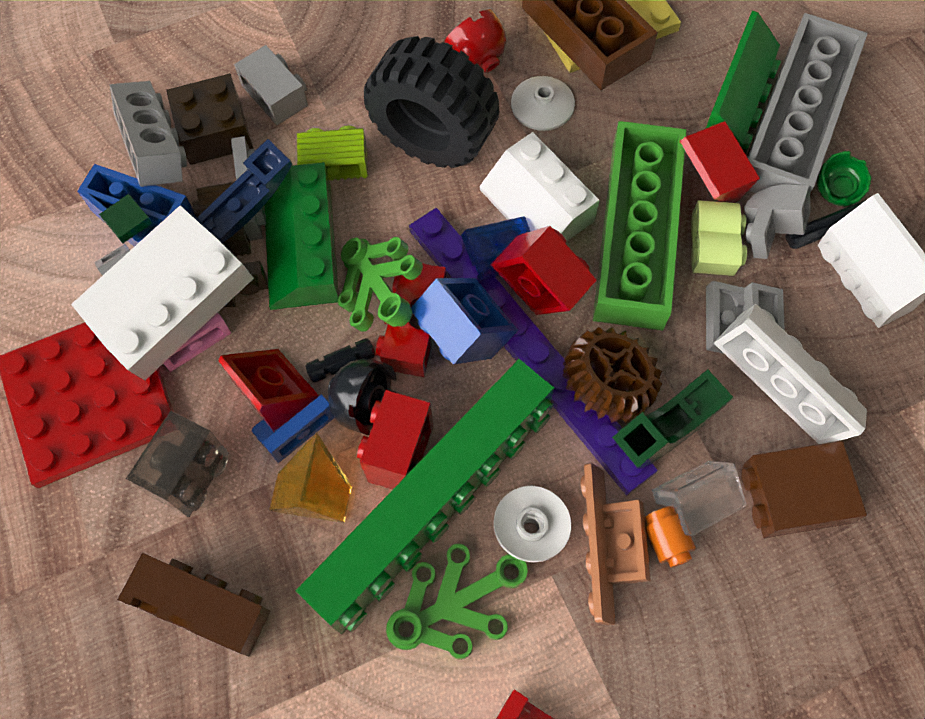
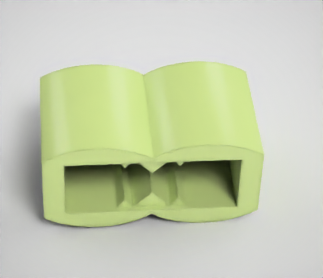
M698 200L692 212L691 262L693 273L734 276L740 266L745 265L747 246L742 245L741 235L745 232L746 215L741 214L740 203Z

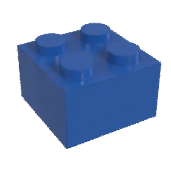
M436 278L411 307L412 313L418 319L420 328L434 339L439 346L442 356L452 362L453 365L492 359L518 331L516 326L476 278Z

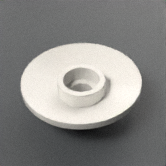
M537 76L523 81L516 87L511 99V108L516 119L524 126L538 131H548L563 126L571 118L575 107L574 95L570 88L562 81L548 76Z
M524 486L512 490L499 502L494 515V531L500 545L511 556L526 562H543L555 557L567 544L571 533V518L566 505L556 494L542 487ZM526 523H533L538 531L536 533H528L524 529V525Z

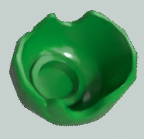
M850 151L832 154L821 166L816 179L820 195L827 202L842 207L851 206L861 201L869 192L872 179L868 167H866V161L853 157Z

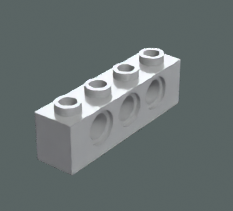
M150 81L110 84L113 113L140 187L182 182V167H187L186 153L184 147L179 146L176 128H171L169 112L164 110L161 93H155Z

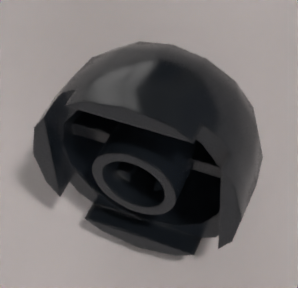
M363 358L347 362L336 372L328 385V400L330 411L340 425L350 430L370 435V430L374 424L370 423L373 406L377 400L382 402L386 390L392 391L391 380L397 381L393 367L377 360Z

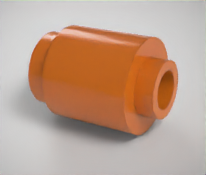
M668 506L645 516L648 525L646 526V533L659 563L668 562L670 568L692 560L690 552L697 548L681 513L676 514L674 507Z

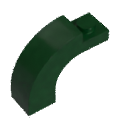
M707 369L663 406L649 414L640 413L612 438L637 468H644L666 455L705 425L706 421L730 403L734 397Z

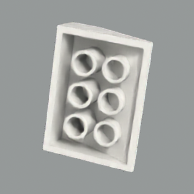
M179 206L71 305L128 371L146 380L254 278L245 266L184 208Z

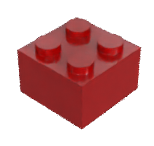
M551 226L518 235L491 263V266L535 315L570 311L597 281L589 271L590 268L586 261L576 256L567 246L565 237Z
M386 390L382 402L377 400L373 406L370 423L374 424L369 437L363 436L361 439L357 458L361 459V468L369 483L393 490L423 459L434 426L430 402Z

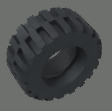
M413 36L393 43L364 85L365 108L369 110V118L372 123L377 124V130L383 136L386 135L390 139V143L396 148L400 147L403 149L405 154L412 158L415 156L421 162L428 165L433 163L436 167L445 168L449 166L450 168H456L473 161L496 125L500 113L497 92H493L494 85L490 78H486L483 75L484 70L478 64L474 65L469 60V56L464 52L460 51L459 53L452 49V45L444 41L442 43L435 42V38L423 37L420 40L419 36Z

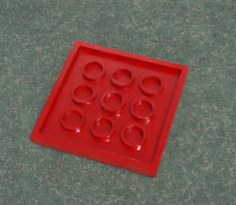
M86 322L0 355L1 380L31 485L36 488L46 486L180 430L159 369L153 372L146 380L128 371L102 344Z

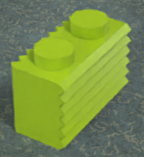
M348 125L341 127L339 130L324 131L320 128H311L306 132L297 133V165L325 162L328 177L331 181L334 179L340 180L341 178L346 180L347 178L359 179L360 177H368L364 128Z

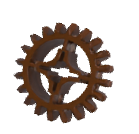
M597 327L592 332L586 331L572 343L564 357L563 365L565 368L563 369L562 377L568 380L566 390L576 392L573 402L582 401L585 403V412L593 409L597 412L598 419L608 415L612 423L620 418L627 422L633 419L634 416L637 417L640 413H645L657 400L656 397L662 386L659 380L662 371L656 368L658 359L649 357L650 347L642 348L638 344L639 337L633 340L628 338L626 330L617 334L613 327L606 331ZM614 371V375L610 377V373Z

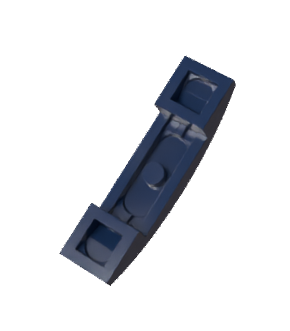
M269 139L243 162L247 170L198 218L192 212L190 213L221 243L232 237L261 210L283 182L293 164Z

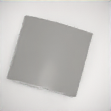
M712 281L706 286V350L723 353L714 342L740 314L755 304L761 309L768 311L774 317L775 322L785 331L783 289L753 282L745 288Z

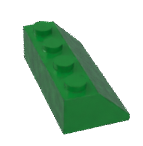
M752 11L706 125V128L726 121L745 154L753 138V134L748 133L749 127L756 128L763 109L757 107L758 103H765L772 84L766 82L768 78L774 79L781 60L775 59L780 44L760 14Z
M325 162L293 165L276 192L264 205L270 310L337 303L339 297L331 185Z

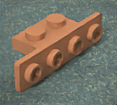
M588 463L584 464L585 475L581 477V491L587 503V513L583 516V526L586 535L589 536L590 552L586 554V568L592 577V591L589 593L588 604L595 622L604 625H615L613 585L651 581L644 503L640 500L607 504L604 471L595 464Z

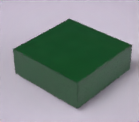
M129 194L99 214L122 244L152 224L149 217Z

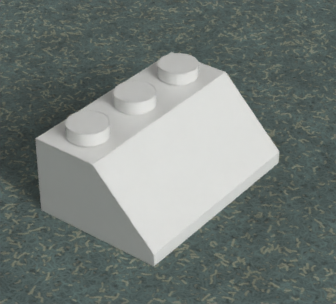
M533 132L508 148L480 185V191L520 234L551 226L565 237L566 242L595 221L600 201Z
M878 193L871 196L830 227L817 245L821 250L823 258L831 263L840 275L843 285L859 301L864 314L872 319L878 328L910 313L925 300V253Z

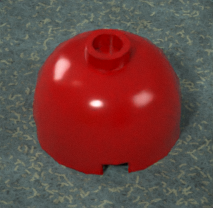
M491 9L480 11L479 13L482 18L473 21L471 17L465 19L444 40V42L452 45V49L459 53L462 51L467 54L469 60L474 65L478 64L484 70V73L491 72L500 64L498 58L504 52L506 44L504 27Z

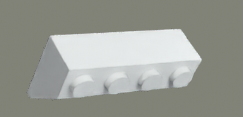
M757 304L740 314L714 342L731 361L818 444L848 439L861 435L865 430L867 409L858 401L857 396L832 377L829 369L824 364L811 357L803 349L802 344L797 338L788 335L775 322L774 317L768 311L761 309Z

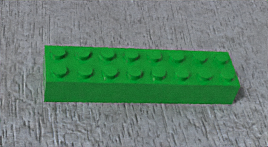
M518 359L295 591L340 634H343L347 629L353 632L367 617L368 614L364 610L375 599L380 602L392 591L396 585L392 580L402 569L408 572L419 562L423 556L420 550L429 540L435 543L445 534L449 528L446 522L456 511L460 515L463 514L476 498L472 494L482 484L486 487L489 486L499 475L501 469L498 466L507 457L512 460L521 452L526 445L523 439L532 430L538 433L546 425L551 417L548 413L554 405L551 402L554 387Z

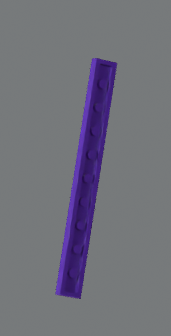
M435 208L409 225L410 233L437 266L446 267L447 278H476L516 326L518 331L504 345L505 349L515 361L520 359L554 387L551 400L554 404L553 407L625 495H629L654 476L658 470L653 464L644 468H637L612 438L622 429L617 421L612 423L608 415L598 419L595 410L591 409L585 412V403L582 401L573 402L576 392L566 390L568 380L562 377L563 369L565 368L563 365L564 358L441 212Z

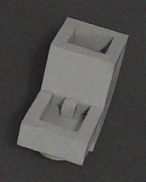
M782 184L771 186L757 192L747 201L744 207L747 223L746 242L752 245L753 258L768 259L775 233L804 235L811 212L809 185Z

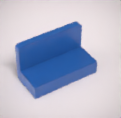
M321 394L275 432L264 420L256 424L252 428V432L277 463H279L335 417L330 411L329 402Z

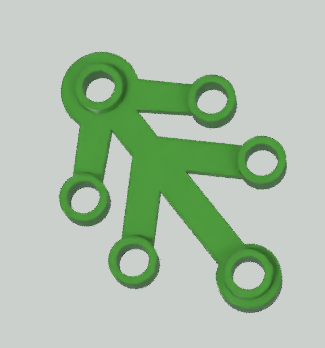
M393 237L387 242L374 245L366 239L352 238L346 242L341 250V260L344 262L345 267L348 268L343 290L338 297V305L348 312H352L349 319L350 325L361 332L367 331L374 321L373 314L368 311L373 291L381 302L378 308V317L390 326L396 327L406 325L411 319L412 310L409 302L398 294L393 293L383 279L403 275L408 280H414L422 271V263L414 256L407 255L409 246L399 237ZM383 256H389L394 260L376 265L371 261ZM361 272L363 278L359 293H357L355 289Z
M454 544L447 551L448 564L436 603L421 611L426 588L434 583L436 573L430 563H418L412 570L413 583L405 608L394 612L387 622L386 633L389 641L401 650H411L424 643L449 651L455 659H466L472 652V641L467 635L456 634L450 636L429 628V626L442 619L483 631L489 639H502L508 629L507 621L503 616L499 614L488 616L464 607L502 586L517 588L522 585L528 572L526 562L510 554L505 555L498 561L495 572L456 592L462 569L470 561V552L465 545ZM456 550H461L466 554L465 560L461 563H455L451 559L452 553ZM508 566H514L518 570L519 575L515 579H508L504 575V569ZM422 568H427L431 571V577L426 582H421L417 579V572ZM492 620H499L503 624V631L500 634L494 635L488 630V624ZM405 622H410L414 625V632L409 637H403L399 633L400 626ZM458 639H463L468 643V650L464 654H457L453 650V643Z

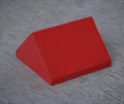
M726 121L688 135L680 140L714 200L736 203L760 179Z
M279 349L221 355L218 360L236 387L273 432L319 397L316 391Z

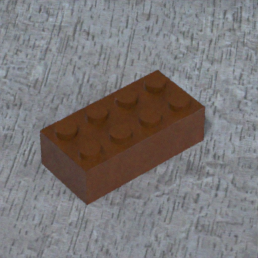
M522 0V9L601 91L651 60L658 32L625 0Z

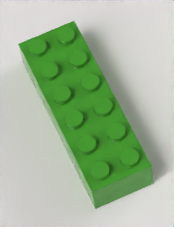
M618 121L612 148L592 321L664 330L672 311L685 153L680 140L686 137V129Z

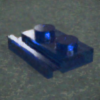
M525 216L469 228L461 234L472 266H476L479 274L477 275L478 281L500 276L491 266V263L518 235L531 232Z

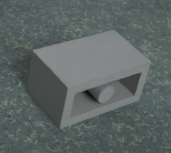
M267 45L234 64L242 87L276 125L308 106L304 93L307 91V87L302 78L297 73L293 75L289 71L284 58L279 53L275 55Z

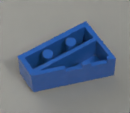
M97 164L93 165L77 191L90 210L102 221L103 219L99 214L129 194L152 222L150 226L128 240L134 247L179 206L184 208L189 214L191 212L194 214L186 195L157 185L140 187L137 178Z

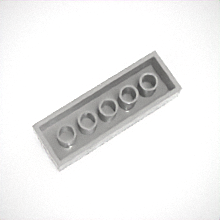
M804 13L791 41L747 158L760 177L749 191L757 193L765 188L782 184L809 185L810 192L812 191L868 33Z

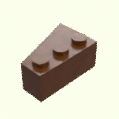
M145 553L141 554L117 600L155 615L157 618L173 623L237 653L250 656L271 612L261 606L262 597L244 589H241L239 595L225 590L228 585L227 582L207 573L204 579H200L191 575L193 567L173 558L167 564Z

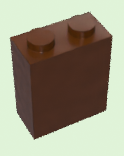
M843 440L753 455L743 465L741 472L744 488L751 492L754 506H752L753 521L758 529L761 528L764 539L853 524L867 516Z

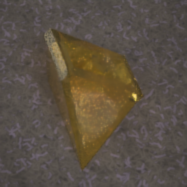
M318 433L278 472L269 510L344 523L352 486Z

